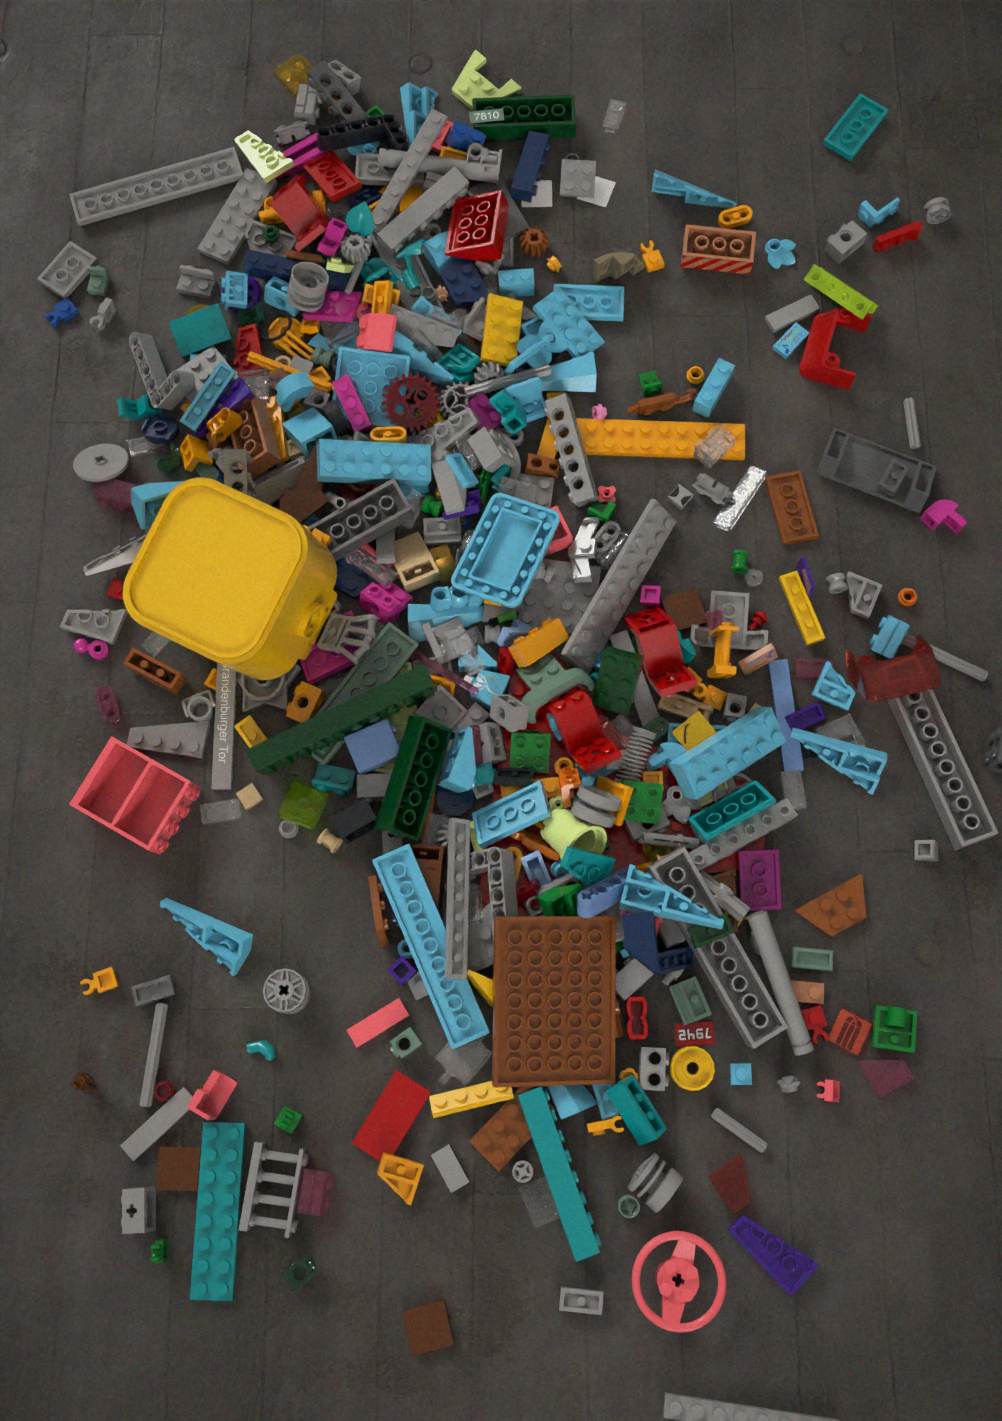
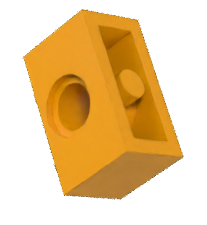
M301 681V684H298L295 688L293 701L286 708V716L300 723L315 717L326 696V692ZM304 699H308V705L302 708L301 702Z

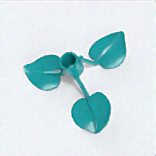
M364 201L347 213L346 224L352 232H357L359 236L364 235L367 238L374 230V219L368 204ZM340 249L337 256L342 257V261H346V259L343 258V256L341 255ZM317 251V254L322 256L327 264V258H331V256H325L322 252ZM367 258L364 262L366 266L361 269V275L365 280L372 272L386 267L387 264L380 258H372L369 262ZM390 272L368 282V284L374 285L375 281L384 280L390 276Z
M425 238L407 245L395 257L396 259L402 257L405 259L408 269L401 272L402 276L393 268L386 266L372 272L365 279L363 287L368 282L388 272H392L400 282L404 281L408 290L417 287L420 281L413 269L410 256L422 255L423 243L426 241Z

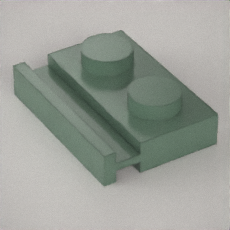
M696 976L668 987L684 1026L712 1015Z

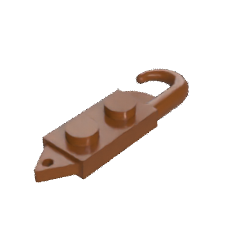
M694 388L687 389L686 392L690 394L680 397L678 394L671 392L639 400L637 404L627 408V412L638 415H650L655 411H666L674 405L693 400L697 395V390Z

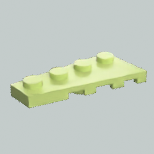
M249 130L234 139L237 146L265 183L295 166L293 160L287 159L283 153L277 152L271 145L265 144L262 139Z

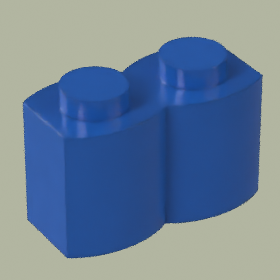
M454 121L446 143L454 149L468 153V148L473 143L483 146L486 136L477 129H470L466 124Z

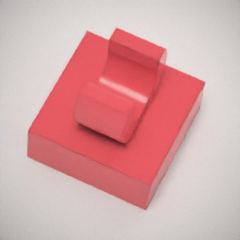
M825 1079V1082L817 1083L818 1086L825 1088L823 1094H817L818 1098L825 1099L824 1101L839 1102L840 1081Z

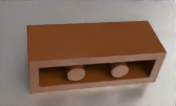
M135 648L131 649L123 662L128 670L175 695H178L187 680L181 672Z

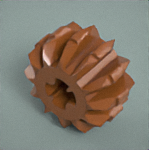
M537 226L534 229L529 227L528 231L523 230L522 236H520L521 251H524L525 256L531 254V257L534 255L540 257L541 253L545 254L546 248L549 246L547 233H544L543 229L538 230Z

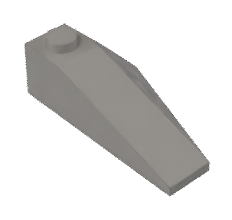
M445 449L431 453V469L446 515L465 510L467 488L464 489L445 460L449 454L454 453Z

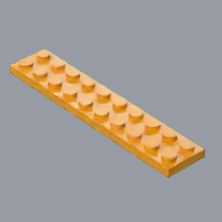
M576 418L586 455L723 460L745 459V424ZM569 430L564 432L563 438L569 434ZM569 448L567 454H571L574 448Z

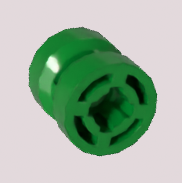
M427 494L423 500L421 511L432 513V516L439 518L444 510L442 500H436L434 496Z

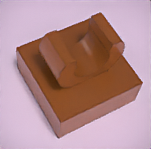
M211 431L206 435L209 440L207 444L209 451H212L214 448L223 449L225 446L232 445L228 438L223 442H214L211 438Z

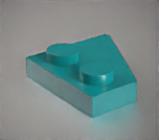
M460 343L437 361L445 370L469 373L482 362L479 356Z

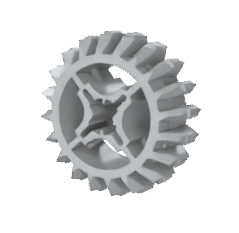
M453 381L452 387L447 385L446 390L441 391V395L438 397L441 404L437 406L440 408L439 413L445 421L450 416L469 408V401L476 397H466L464 388L470 386L468 381L466 384H462L460 381L457 385ZM453 399L454 403L450 408H448L447 405L449 401Z

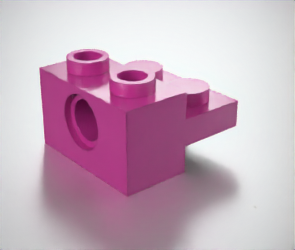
M385 577L379 583L375 584L373 582L360 592L359 607L368 614L376 615L377 620L386 626L388 622L392 624L400 617V612L413 602V597Z

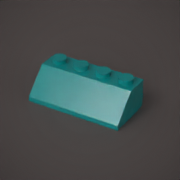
M755 780L689 817L688 820L694 835L704 845L775 804L776 800Z

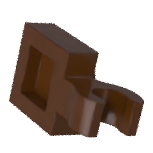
M77 1073L72 1078L73 1082L71 1085L76 1091L81 1089L84 1094H91L97 1089L94 1085L95 1080L88 1073Z

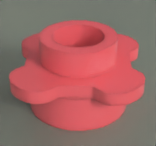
M614 486L598 487V502L608 504L609 501L615 502L614 493L616 488Z

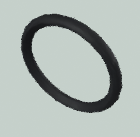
M278 310L266 315L258 327L260 338L264 341L273 342L285 336L292 325L290 314L286 311ZM276 314L287 316L288 326L283 333L274 338L263 336L262 326L267 319Z

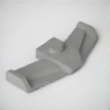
M598 517L584 518L575 540L569 545L568 557H570L574 583L593 582L588 559L595 558L597 542L596 539L592 538L597 527L600 525Z

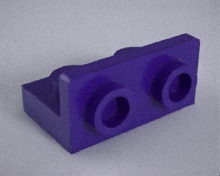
M477 489L466 492L465 510L446 515L444 510L442 513L444 520L480 512L484 507L480 491Z

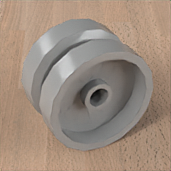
M580 785L577 796L582 801L579 800L573 803L571 813L587 822L611 828L616 817L610 811L619 810L622 800L599 788Z

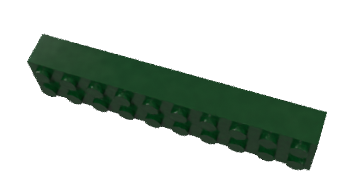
M422 664L247 749L246 752L256 772L271 776L278 772V768L292 766L295 764V760L299 758L306 759L312 756V752L319 749L322 751L330 747V743L334 741L341 742L344 740V737L352 732L360 731L371 723L373 725L383 721L382 718L387 715L390 717L400 713V709L406 706L411 708L418 704L417 701L422 698L426 700L435 696V692L438 690L425 664Z

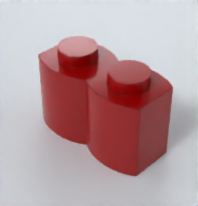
M629 997L625 1003V1013L628 1018L626 1023L627 1038L629 1040H644L648 1033V1025L645 1019L647 1013L646 1000L644 997Z

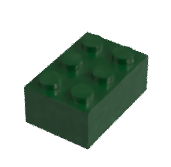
M607 646L603 651L592 700L593 706L629 715L633 708L645 655Z

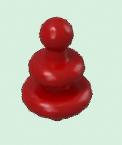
M755 611L753 613L754 618L751 619L752 625H749V631H754L755 627H761L762 624L767 622L766 612Z

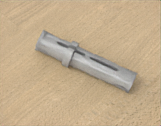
M642 831L639 838L641 844L674 847L675 850L681 847L693 850L699 848L698 838L683 837L682 834L667 835Z

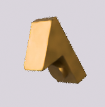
M444 544L430 549V553L439 570L441 584L451 582L456 565L448 545Z

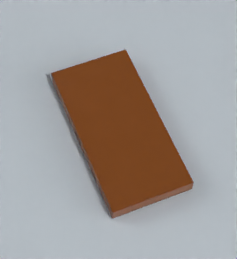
M801 470L766 476L764 481L782 546L818 539L819 533Z

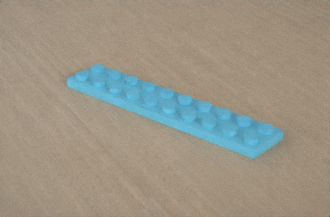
M410 844L373 859V864L451 1048L455 1049L490 1033L468 979L464 981L445 979L446 927Z

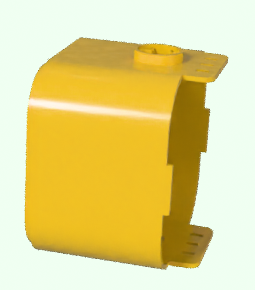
M203 477L192 478L177 485L165 498L126 575L123 585V600L130 616L140 625L250 678L272 680L286 674L296 664L298 659L305 660L309 656L337 599V593L333 590L337 578V566L330 550L291 515L216 480Z

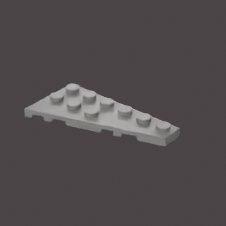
M490 903L468 923L467 969L474 972L493 964L494 940ZM418 971L408 981L415 1000L429 995Z

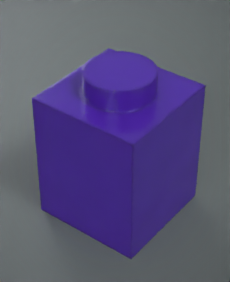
M403 956L388 969L390 974L402 986L417 973Z

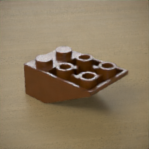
M405 843V845L410 844L438 909L445 863L444 846Z

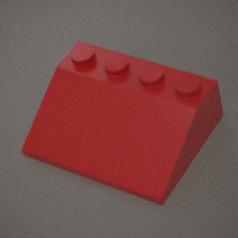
M502 190L455 200L445 248L446 256L483 262L501 259L509 204Z

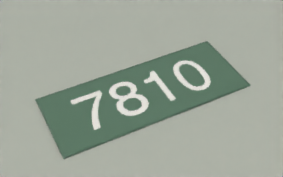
M503 108L469 112L470 123L504 120Z

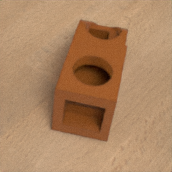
M529 453L524 474L557 479L560 463L556 459Z

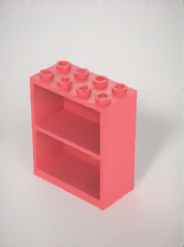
M111 736L69 805L148 851L160 855L168 848V841L171 836L175 835L179 830V823L182 818L188 815L190 811L189 806L192 801L199 797L201 787Z

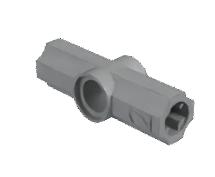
M702 870L700 874L719 908L740 922L750 910V907L738 899L729 887L721 882L718 883Z

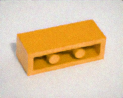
M547 618L541 622L540 627H534L527 631V636L515 639L513 641L514 644L508 649L518 667L521 668L530 666L570 637L560 618L553 620Z

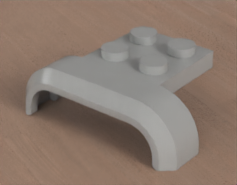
M711 591L708 628L691 625L690 640L697 646L715 648L716 637H709V633L717 626H722V622L734 623V626L739 627V631L731 635L730 649L759 650L768 643V630L747 631L750 593Z

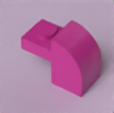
M332 218L317 250L325 256L337 257L341 249V242L346 237L348 231L347 224Z
M950 500L936 501L920 517L932 531L944 522L953 532L958 534L967 524L964 517L955 511L959 505Z

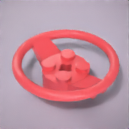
M685 1231L665 1232L651 1239L639 1252L632 1270V1290L638 1307L646 1318L656 1326L678 1333L694 1331L709 1323L719 1312L723 1304L727 1284L725 1269L718 1253L703 1238ZM677 1240L670 1258L660 1263L656 1271L655 1282L662 1294L661 1318L649 1308L643 1297L640 1285L641 1270L645 1259L654 1248L667 1241ZM697 1245L708 1254L715 1266L718 1277L717 1294L712 1306L703 1316L691 1322L680 1323L685 1303L693 1299L699 1288L698 1270L693 1265L695 1246ZM677 1274H680V1277L683 1279L679 1285H675V1282L672 1280L673 1276L676 1277Z

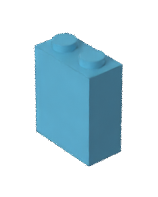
M314 407L283 423L288 439L306 457L311 455L319 439L338 440L333 425Z

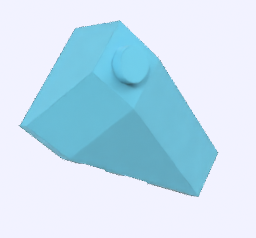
M448 231L437 234L423 243L424 256L439 275L454 258L445 255Z

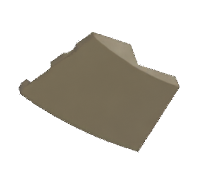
M615 252L605 254L594 260L592 280L597 285L609 276L616 280L628 271L633 276L644 269L645 265L634 253Z

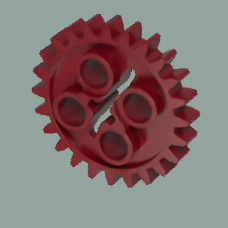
M411 372L409 377L402 373V379L395 376V383L389 381L391 388L385 387L388 394H382L386 401L381 403L387 406L383 409V412H389L386 415V419L392 418L391 425L397 423V426H403L405 430L410 428L411 433H413L414 428H417L418 432H420V426L427 429L426 423L433 424L431 418L437 419V415L434 412L440 411V408L436 407V405L441 404V401L436 400L440 394L434 393L437 387H430L432 381L430 380L426 383V376L419 379V373L415 377H412ZM402 387H407L410 390L407 396H402L399 393ZM413 387H416L414 403L416 405H412L410 417L407 419L406 415L409 408L407 401L411 400ZM419 392H425L427 398L422 401L417 398ZM398 405H403L405 412L398 414L395 412V408ZM417 409L423 412V416L419 419L413 416V412Z

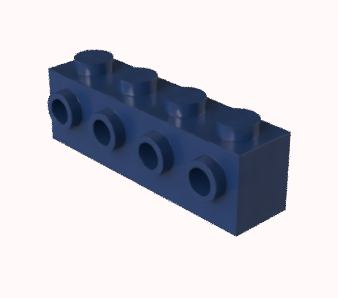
M529 130L511 186V197L513 199L531 203L533 196L537 195V182L541 181L542 167L545 168L547 161L545 156L546 153H550L551 149L548 134Z

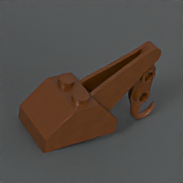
M318 441L296 487L292 491L290 488L284 491L280 496L278 504L279 510L291 515L300 524L319 511L329 501L321 491L323 482H317ZM342 483L358 494L366 492L370 487V484L358 487L355 483Z

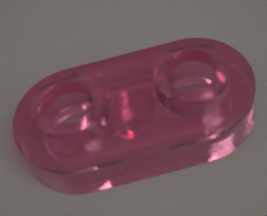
M109 686L99 687L95 692V699L100 715L107 723H115L121 717V709L116 693ZM109 694V698L104 700V696ZM114 711V716L109 717V714Z

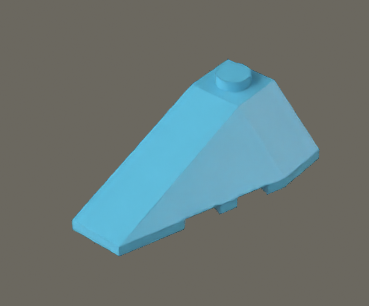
M395 330L393 350L390 353L411 356L410 372L415 376L419 373L420 379L426 376V381L431 380L432 383L452 387L454 376L437 362L432 363L424 351L420 353L413 347L414 343Z
M184 481L147 483L131 488V503L142 530L151 528L167 495L173 488Z

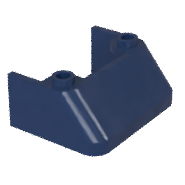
M654 911L622 914L624 949L649 971L657 975L692 967L693 951L686 939L684 942L667 949L659 934L656 938Z

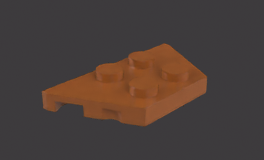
M859 874L794 910L795 914L808 920L810 924L821 929L829 937L865 919L866 908L862 875Z

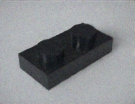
M497 768L493 782L494 785L527 787L534 783L536 770Z

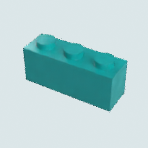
M634 1074L617 1081L606 1091L639 1146L658 1139L667 1129Z

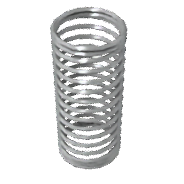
M633 726L632 730L637 733L631 732V735L635 737L630 736L629 738L633 741H628V743L632 745H626L632 750L625 749L630 754L624 753V756L629 758L623 757L622 759L627 762H621V764L627 767L619 766V768L625 771L618 770V772L624 775L616 774V776L624 780L630 779V781L640 782V779L636 777H642V775L635 772L644 773L637 768L645 769V767L639 764L646 765V763L638 759L647 761V758L640 755L649 756V754L642 751L651 752L641 746L652 748V746L643 742L654 744L652 741L642 737L655 740L656 734ZM615 778L614 781L623 784V780Z

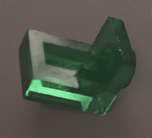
M256 303L250 310L238 309L239 325L247 326L256 323L258 326L265 320L266 314L264 304Z
M170 444L172 455L156 460L159 472L163 470L168 472L173 470L175 466L180 465L181 452L179 448H175L174 444Z

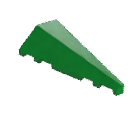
M573 884L554 887L538 896L537 899L543 915L579 916L577 914V895L580 891H583L582 885Z

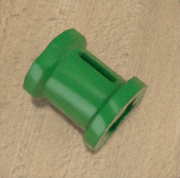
M745 550L732 551L733 566H731V571L734 573H746L748 571L746 559L749 553Z

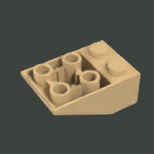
M419 532L395 541L396 563L392 564L406 593L440 580L439 570Z

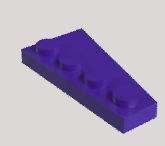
M239 376L231 382L197 432L192 430L198 439L201 440L210 431L207 428V422L218 414L222 408L230 410L237 408L239 410L244 406L243 402L247 398L251 400L255 397V394L243 378Z
M741 1215L728 1229L790 1296L797 1291L820 1265L744 1215Z

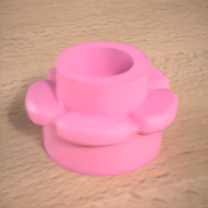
M602 404L593 406V419L604 420L607 416L606 408L602 407Z

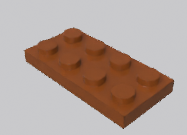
M534 1086L520 1087L514 1094V1099L508 1100L470 1140L473 1146L498 1172L531 1138L517 1093ZM547 1101L549 1109H554L556 1112L557 1110Z

